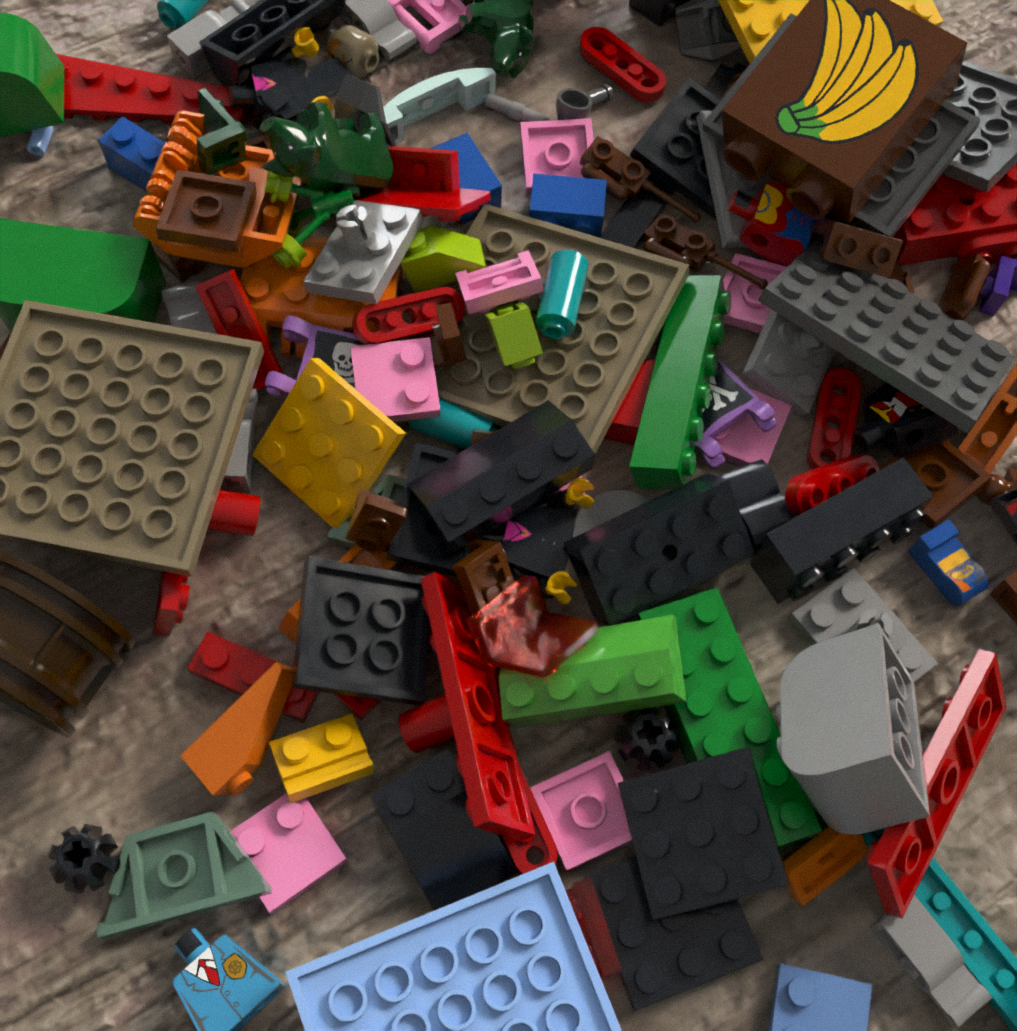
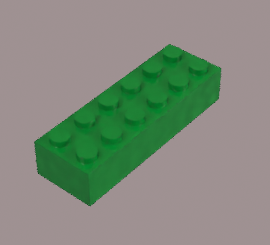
M718 588L638 613L636 621L668 615L676 617L687 702L664 705L667 716L670 714L676 722L677 726L673 728V731L680 736L679 746L686 764L749 747L780 851L810 841L822 832L807 795L779 755L777 738L781 737V734Z

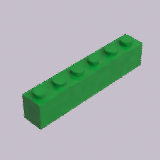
M689 275L665 320L629 465L636 485L640 489L673 490L687 483L688 476H693L695 473V443L701 442L704 430L703 419L701 418L702 411L709 408L711 400V390L708 385L710 376L715 377L717 373V345H722L724 342L725 327L723 318L724 315H729L731 310L730 291H725L721 275Z

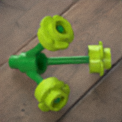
M268 171L264 192L271 194L270 201L272 203L275 202V199L287 202L290 192L310 197L312 206L304 210L297 211L294 208L283 247L271 254L280 265L286 269L291 265L295 268L301 266L300 262L307 256L301 244L321 224L331 218V215L338 214L341 208L354 205L350 189L335 193L334 190L324 192L321 189H312L292 183L293 177L285 178ZM315 215L316 217L294 239L295 234L301 230L302 219Z

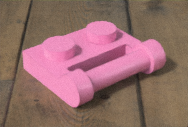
M387 0L393 7L397 19L407 29L413 31L416 39L420 42V48L427 54L435 53L441 43L461 31L458 24L459 15H467V7L460 0ZM409 5L413 7L434 28L428 31L405 8Z
M529 250L517 253L518 258L467 273L466 270L455 273L469 314L489 312L498 305L514 300L524 301L531 298L534 294L544 291L541 276Z

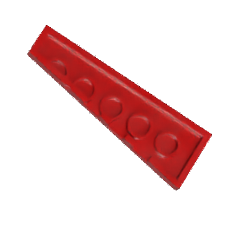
M56 54L64 65V118L73 119L74 114L92 115L93 120L107 121L108 116L127 117L131 122L142 123L143 119L149 118L161 119L164 124H172L175 115L179 111L199 113L197 91L203 88L215 99H219L223 103L226 112L242 125H244L249 112L247 108H230L229 87Z

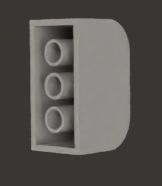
M876 623L816 643L800 652L788 664L781 678V704L777 705L776 708L778 720L781 724V737L777 738V749L782 761L786 764L826 824L837 832L855 835L929 817L914 681L880 624Z

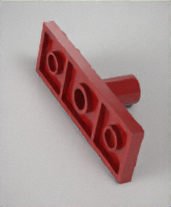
M220 490L208 530L254 536L259 516L260 496ZM161 571L152 634L170 636L173 624H181L183 612L186 611L190 585H184L187 584L188 576Z
M433 572L421 578L424 592L422 604L429 616L432 629L430 642L438 657L445 694L401 713L399 717L400 732L406 745L415 753L423 752L455 738L458 751L456 764L460 775L464 779L468 797L466 800V811L474 827L522 841L536 834L510 724L502 720L499 678L490 641L480 639L461 586Z
M978 649L971 665L966 664L960 675L959 688L953 698L949 697L946 700L942 711V720L926 751H922L930 816L885 828L880 840H874L868 850L867 865L872 874L885 913L903 919L1007 708L996 653Z

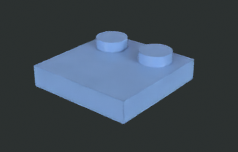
M780 963L776 967L768 1031H867L872 984Z

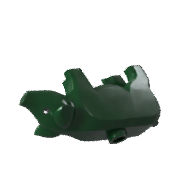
M473 0V4H468L467 15H459L458 24L461 31L481 35L491 42L492 47L489 55L493 70L497 76L504 77L509 73L511 78H516L529 61L532 49L536 44L535 36L533 35V0Z
M312 102L308 104V110L298 112V123L273 116L266 119L260 126V130L269 139L274 159L265 163L263 169L278 176L300 178L303 183L312 189H321L324 192L334 190L335 193L350 189L353 198L360 196V194L388 186L391 180L393 163L385 143V133L379 115L376 113H366L359 116L362 124V132L358 134L352 119H333L327 103Z

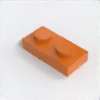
M828 826L783 861L790 886H787V890L791 898L803 907L864 859L868 854V848L862 834H843Z

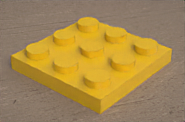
M310 358L252 455L332 528L334 526L338 528L352 515L360 490H370L406 432L320 358Z

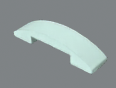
M492 68L455 70L421 81L398 94L383 107L386 123L395 144L405 140L404 127L456 102H459L465 111L486 102L489 93L495 94L496 72Z

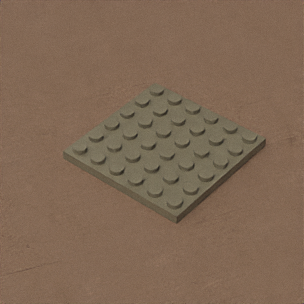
M484 204L466 235L480 239L486 267L518 258L517 253L529 250L544 287L550 259L555 252L572 250L582 254L588 260L589 267L575 330L571 335L561 339H552L545 336L536 326L537 313L543 292L534 294L531 298L522 301L529 307L543 354L534 356L535 362L533 364L513 369L512 365L504 366L501 362L484 314L480 312L469 314L465 305L464 316L457 325L467 360L435 369L438 397L494 421V424L502 427L549 400L573 420L596 454L689 276V264ZM457 281L439 286L451 287L461 294Z
M25 300L0 360V540L192 577L264 354L262 342Z

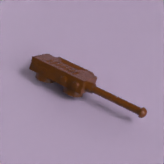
M597 136L582 155L580 165H582L581 175L589 179L607 180L606 193L619 201H623L627 197L634 199L639 191L644 189L692 219L693 223L700 221L701 215L699 213L696 214L654 186L653 182L649 180L651 171L645 168L640 161L630 158L615 148L610 141Z
M660 214L643 233V249L645 252L689 264V270L692 268L697 272L707 261L715 262L759 286V289H765L768 286L766 279H761L718 256V253L715 252V243L711 239H707L705 234L692 231L680 225L669 215Z
M975 254L957 261L938 303L943 313L955 320L962 321L969 315L990 270V263L979 254Z

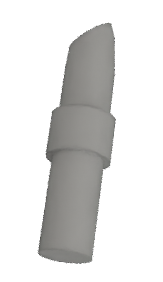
M489 93L487 96L486 107L506 114L509 118L518 122L550 121L546 116L527 108L525 104L520 102H512L492 93Z

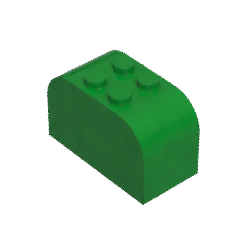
M0 13V137L64 123V65L35 25L22 17Z
M0 218V317L10 332L15 326L25 300L155 323L162 300L161 291L165 289L167 282L149 239Z

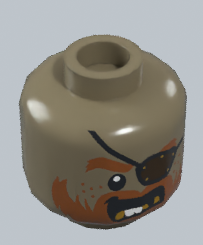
M345 25L330 35L327 42L328 59L338 58L356 75V78L365 77L377 67L379 62V46L373 36L353 25Z

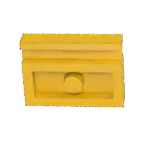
M352 713L269 742L271 754L290 804L374 774L373 761L368 755L367 747Z

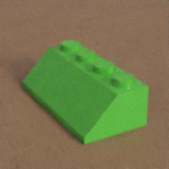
M668 615L510 643L499 674L502 720L521 728L687 702L676 617Z

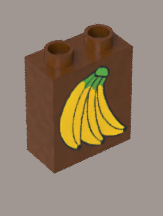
M809 0L722 109L723 157L736 173L748 180L758 181L765 174L787 187L786 196L788 200L804 215L815 220H822L829 213L849 225L956 88L968 42L890 0Z

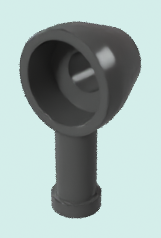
M603 84L597 89L586 93L573 88L559 91L556 99L557 119L586 118L591 110V106L612 100L613 90L611 86Z

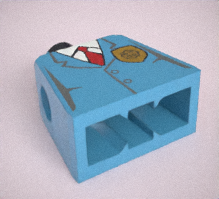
M193 928L184 934L173 946L188 966L173 979L172 983L197 1031H240L287 987L277 976L225 934L210 946L200 932Z

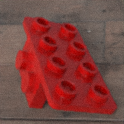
M400 146L388 148L393 163V173L388 186L369 193L360 194V196L353 198V200L420 209V214H422L423 218L428 215L438 216V220L441 222L458 221L461 219V215L467 212L478 211L480 205L491 200L490 191L460 188L458 151Z

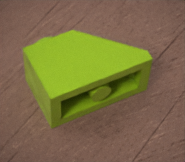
M431 225L418 230L401 261V266L414 292L418 293L457 281L456 272L466 270L467 273L485 268L486 263L480 239Z
M514 300L483 313L498 355L504 366L512 365L513 369L522 368L535 362L534 356L543 354L529 307L525 303Z

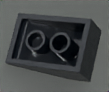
M448 748L370 794L374 808L434 911L498 885L517 874V870L498 835L475 828L466 811V800L468 797L464 779L460 775L456 761Z

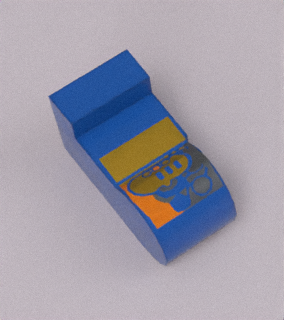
M947 520L920 536L908 550V553L944 597L953 605L959 606L986 590L989 585L984 570L970 558L969 553L956 538L959 531L950 520Z

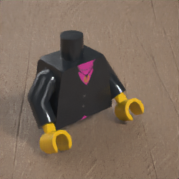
M303 27L295 33L294 40L297 44L296 46L292 47L289 45L273 58L261 64L251 66L247 86H229L230 108L250 109L253 127L257 130H260L261 124L269 117L274 116L284 119L281 115L275 116L260 102L263 97L259 93L289 77L293 78L308 70L306 60H301L300 56L313 57L319 50V45L314 39L310 28ZM326 96L316 97L312 101L327 103L330 112L333 109L330 100ZM297 115L288 119L298 123Z
M584 478L574 479L569 484L568 489L550 494L509 519L506 527L498 526L479 537L480 540L501 542L502 548L507 554L508 565L515 584L524 598L552 599L555 597L561 604H568L571 597L563 589L568 586L576 587L577 584L565 572L569 555L563 542L573 538L578 510L573 509L575 504L583 509H589L594 504V500L589 495H583L585 491L594 489V486Z

